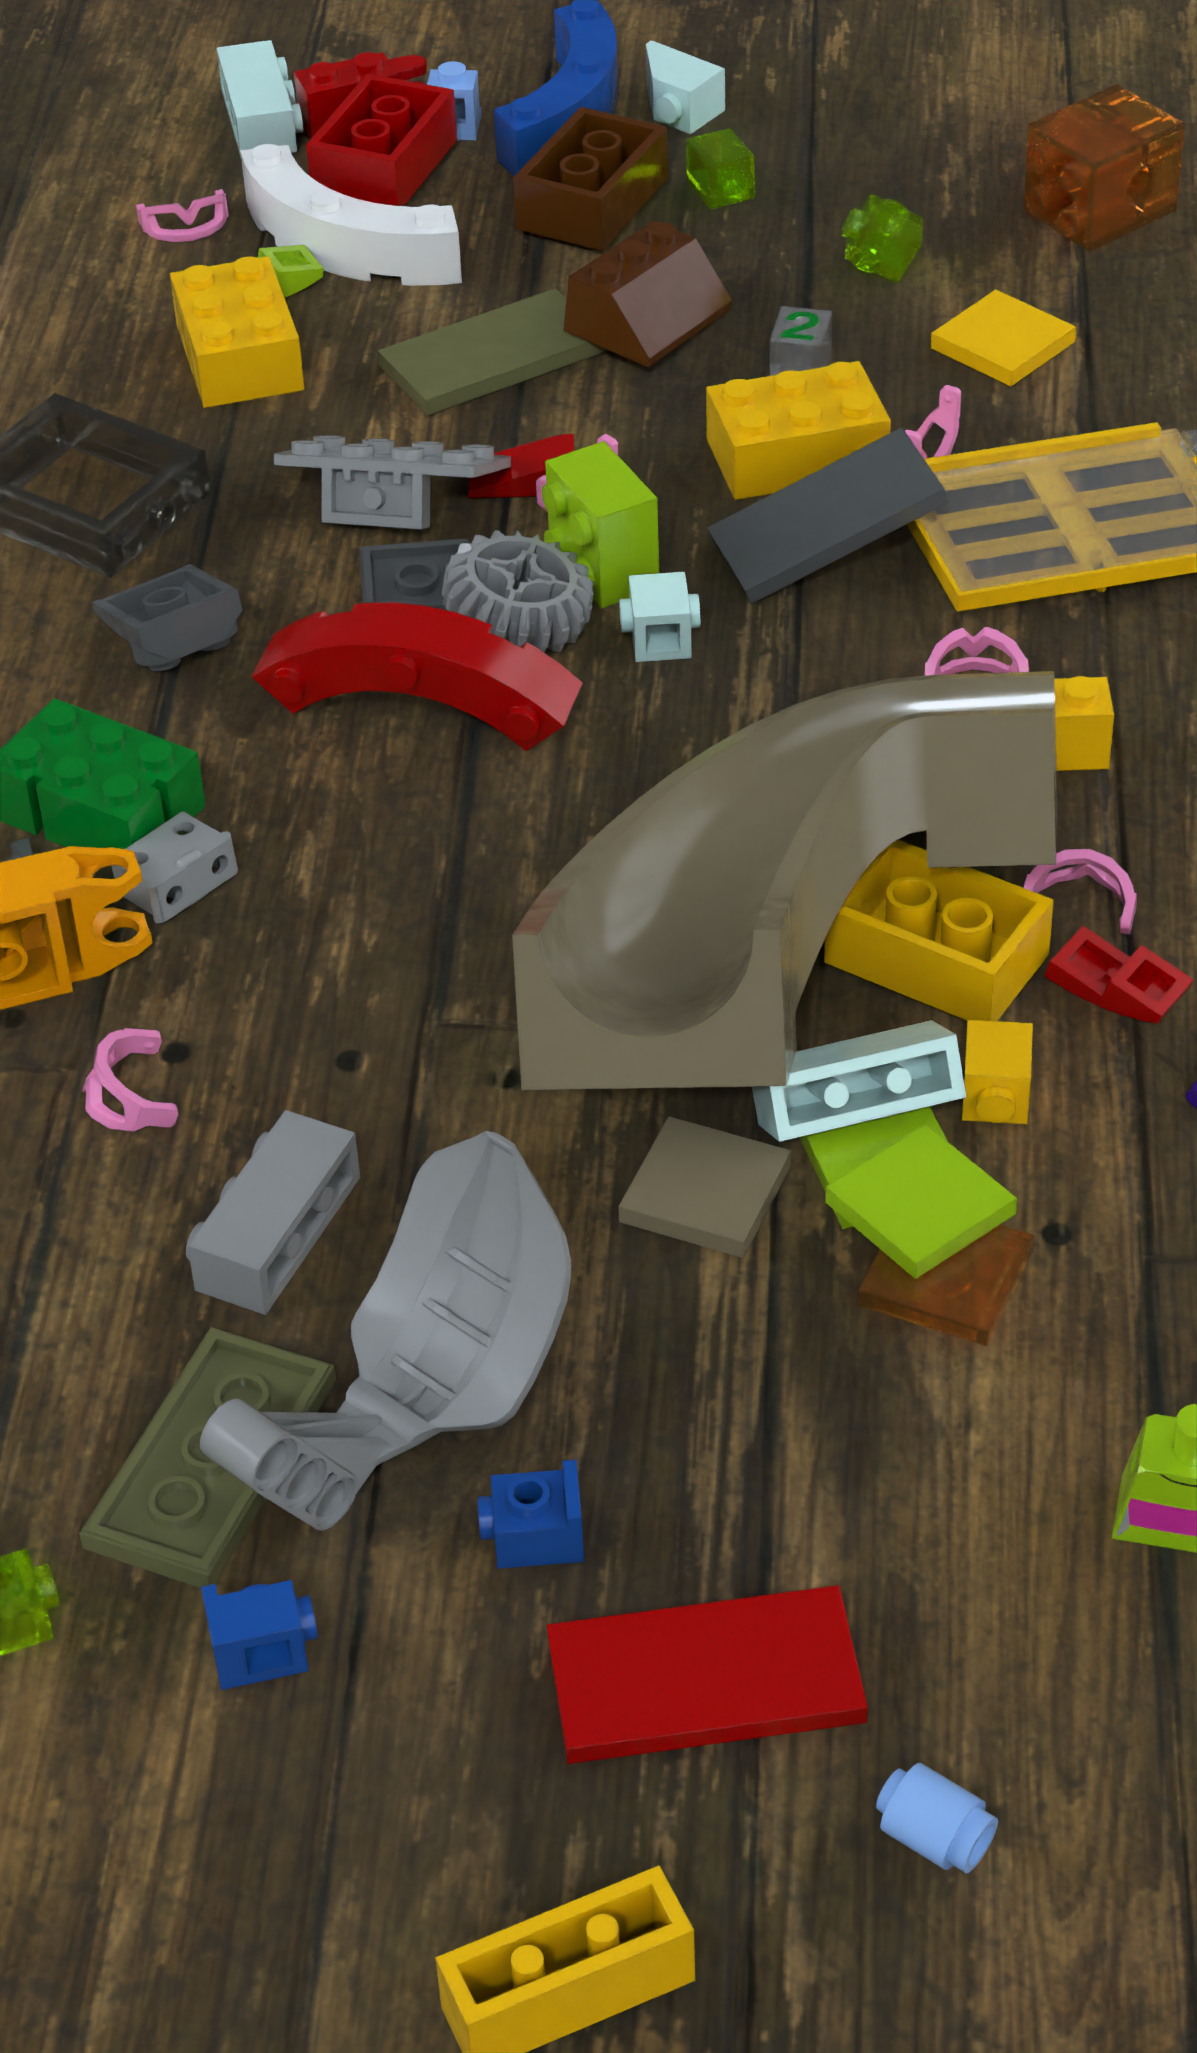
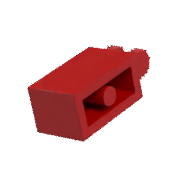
M365 52L356 55L353 59L335 63L318 62L307 69L294 71L296 99L300 105L305 133L311 139L366 74L400 80L413 79L414 77L426 74V58L413 54L406 57L401 56L387 59L383 52ZM416 80L413 81V82H416V83L425 84V83H423L422 81H416Z

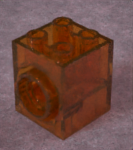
M1117 84L1029 123L1023 211L1089 252L1177 211L1185 123Z

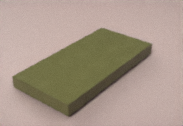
M554 288L378 350L379 366L429 416L602 354L607 349L563 331L567 298Z
M211 1327L79 1533L82 1548L199 1588L216 1584L266 1498L202 1453L200 1450V1438L206 1423L221 1405L235 1398L244 1400L260 1412L318 1413L337 1381L335 1365Z

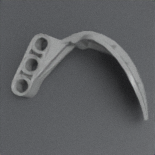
M484 1131L472 1138L433 1152L421 1166L414 1179L395 1238L378 1277L352 1320L351 1339L358 1362L359 1377L349 1386L346 1399L337 1413L260 1412L244 1400L235 1398L221 1405L209 1418L200 1438V1450L202 1453L260 1495L316 1530L324 1531L334 1526L347 1513L355 1499V1495L377 1465L421 1444L440 1432L490 1429L502 1426L515 1416L533 1386L553 1343L567 1304L571 1280V1257L566 1235L537 1180L515 1144L498 1133Z

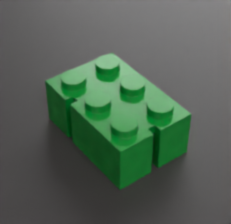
M56 698L51 700L0 749V822L33 835H37L44 828L46 840L64 847H114L126 849L183 811L195 817L206 806L197 751Z

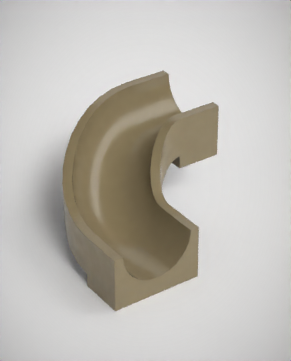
M1054 671L926 675L885 679L839 689L794 704L750 724L711 746L643 794L605 826L562 868L540 893L512 934L521 1090L787 1086L789 1073L795 1053L797 1052L795 1012L812 967L833 921L848 894L867 867L889 845L910 833L926 830L928 868L1056 865L1057 774Z

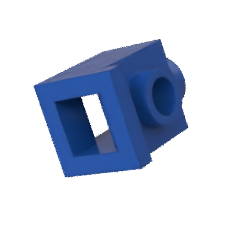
M577 1460L562 1461L563 1470L491 1475L492 1496L477 1497L480 1540H495L497 1569L584 1562Z
M292 1580L270 1585H251L241 1591L218 1595L216 1584L201 1587L221 1690L309 1671L304 1642L318 1639L316 1622L310 1595L295 1597Z

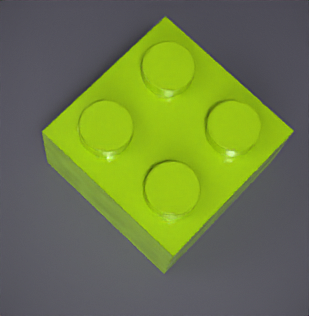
M605 441L546 460V485L542 487V498L548 511L549 530H546L544 533L545 543L560 542L561 552H574L577 554L576 563L588 567V578L593 581V600L601 609L619 603V599L629 598V575L659 573L657 497Z

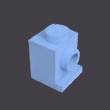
M455 61L441 64L438 70L431 69L427 85L454 89L457 140L476 141L482 117L479 103L478 70H466V66L463 63Z

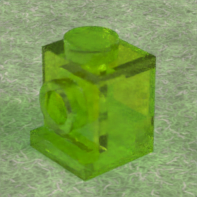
M27 1548L0 1556V1656L54 1639L47 1609L60 1606L55 1582L48 1563L33 1567Z

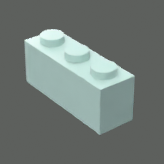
M271 40L217 47L221 90L240 157V150L253 149L262 144L289 145L291 153L297 152L295 133L303 132V121L299 103L296 104L292 80H288L285 57H276Z
M933 1020L797 1051L789 1073L787 1086L752 1087L758 1125L779 1142L966 1098L957 1036Z

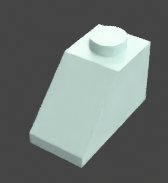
M652 40L646 43V83L654 120L692 134L725 111V68Z

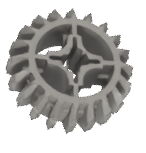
M495 530L490 539L482 535H475L472 543H461L458 552L455 555H451L443 580L441 592L443 596L442 605L448 611L466 615L493 625L489 633L504 638L519 647L528 642L542 652H545L546 648L554 652H561L565 643H576L578 635L584 631L586 623L590 620L594 591L592 590L593 581L588 578V567L576 563V553L561 552L560 542L545 543L540 540L539 534L533 538L523 537L518 530L515 531L513 536H505Z

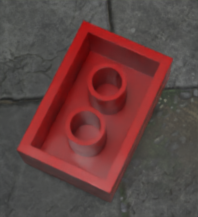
M366 74L306 144L309 176L327 188L343 195L378 204L405 206L457 141L454 89Z

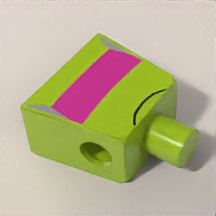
M1197 1404L1185 1406L1179 1411L1177 1417L1153 1414L1145 1418L1121 1477L1112 1539L1197 1553Z

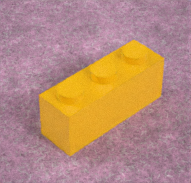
M660 1865L435 1957L441 2008L462 2053H526L695 1981L694 1929Z

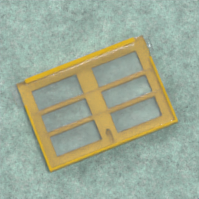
M1156 422L924 459L944 487L949 502L908 523L907 526L957 612L1096 589L1098 592H1105L1107 587L1197 572V430L1195 429L1182 431L1181 434L1177 428L1161 431L1160 425Z

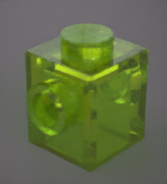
M870 193L861 209L853 208L844 223L842 236L846 237L845 259L851 261L858 269L864 272H875L898 283L922 245L923 217L908 211L904 205L896 200H884Z

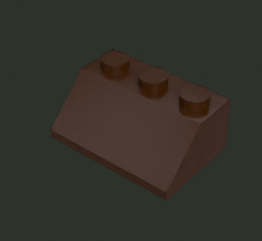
M652 221L569 276L563 331L641 365L650 367L731 310L732 299L695 237L678 231L672 224Z

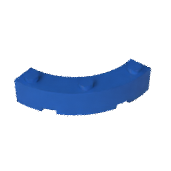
M575 0L571 5L554 9L556 60L562 67L539 89L525 97L514 100L510 104L494 109L497 161L513 177L580 107L613 114L616 109L618 99L616 30L609 14L597 0Z

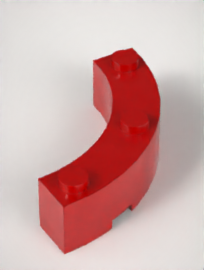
M396 602L355 604L352 611L331 615L320 611L289 624L273 634L251 676L292 714L324 698L361 691L405 693L432 699L467 712L493 726L525 751L564 727L583 684L564 666L528 642L519 647L504 638L489 633L493 626L491 624L453 611Z

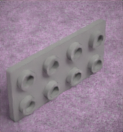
M321 435L314 436L313 441H292L291 450L274 453V465L322 468V523L425 529L430 527V475L474 478L510 468L511 456L494 455V446L471 444L462 445V450H444V443L420 441L412 442V447H394V440L370 438L363 439L362 444H345V437Z

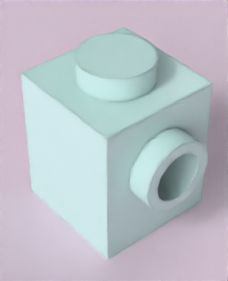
M685 572L629 575V598L619 599L621 633L632 632L635 662L692 658L691 628H700L701 626L700 603L698 594H688Z

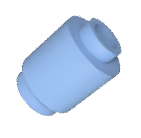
M922 1763L915 1764L908 1772L900 1768L894 1771L883 1786L876 1802V1809L883 1813L880 1824L881 1831L944 1870L954 1866L966 1874L971 1872L986 1853L998 1826V1818L985 1811L986 1803L984 1800Z

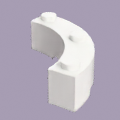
M262 144L253 149L240 150L246 202L250 215L261 231L267 230L275 237L277 247L305 245L322 265L324 271L361 281L371 282V273L385 276H400L401 284L408 286L462 283L459 232L452 205L438 206L429 204L421 207H407L359 200L329 189L306 174L292 156L289 145Z

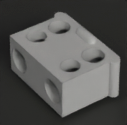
M183 811L126 848V850H132L135 853L141 870L142 882L123 896V898L152 914L155 923L168 921L237 874L238 866L231 833L227 831L220 833ZM183 830V835L177 834L179 831ZM111 866L114 879L121 877L127 871L122 866ZM212 867L219 868L215 873L212 871ZM166 897L173 898L174 900L171 903H167Z

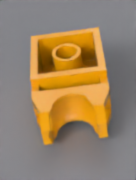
M69 846L0 862V1010L73 992V982L101 976L125 961L138 956L153 943L144 913L114 907L105 908L107 905L119 901L142 882L141 870L134 851L114 847ZM117 865L127 869L126 873L115 879L93 878L99 869L106 866ZM123 927L132 928L138 932L136 936L125 942H112L104 937L117 928Z

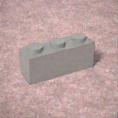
M285 1110L270 1132H264L260 1135L254 1146L252 1157L239 1175L231 1177L226 1182L221 1192L219 1203L206 1221L196 1224L189 1235L186 1245V1257L190 1260L195 1291L266 1315L360 1179L355 1132Z

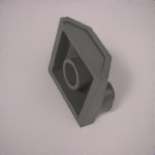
M188 564L182 566L183 568L91 603L94 613L116 633L129 641L135 663L148 666V669L151 671H164L177 666L181 662L182 657L199 650H217L230 643V637L239 629L237 618L243 610L238 590L201 569Z

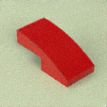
M1082 926L1050 960L1044 977L1063 989L1101 1008L1126 1017L1157 1024L1185 994L1194 980L1143 945L1129 957L1085 926Z

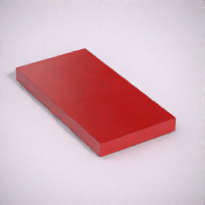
M840 1585L546 1624L567 1764L867 1723L868 1706Z

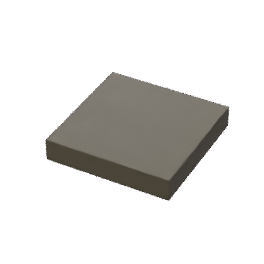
M668 1116L618 1206L619 1222L744 1258L791 1167V1150Z

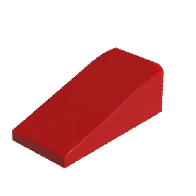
M574 434L552 436L495 452L494 455L511 456V467L482 476L468 478V498L537 497L536 480L546 475L545 461L575 451Z

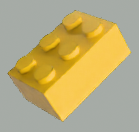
M252 256L242 257L235 262L213 266L194 265L184 271L170 273L176 324L203 408L305 390L299 336L269 256L260 258Z
M860 361L850 363L835 362L826 367L802 371L787 370L777 375L749 380L734 379L725 384L706 387L707 441L734 500L773 494L890 434L891 420Z
M898 839L873 860L848 894L825 938L824 963L966 1021H998L1049 955L1054 899L971 867L928 868L927 850Z

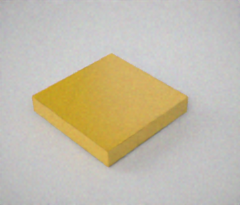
M995 289L931 333V349L1011 387L1073 344L1076 338V326Z

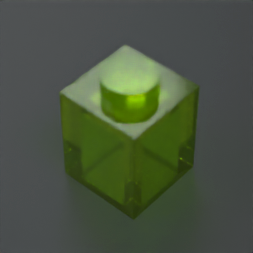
M731 128L686 139L687 182L710 209L755 198V156Z

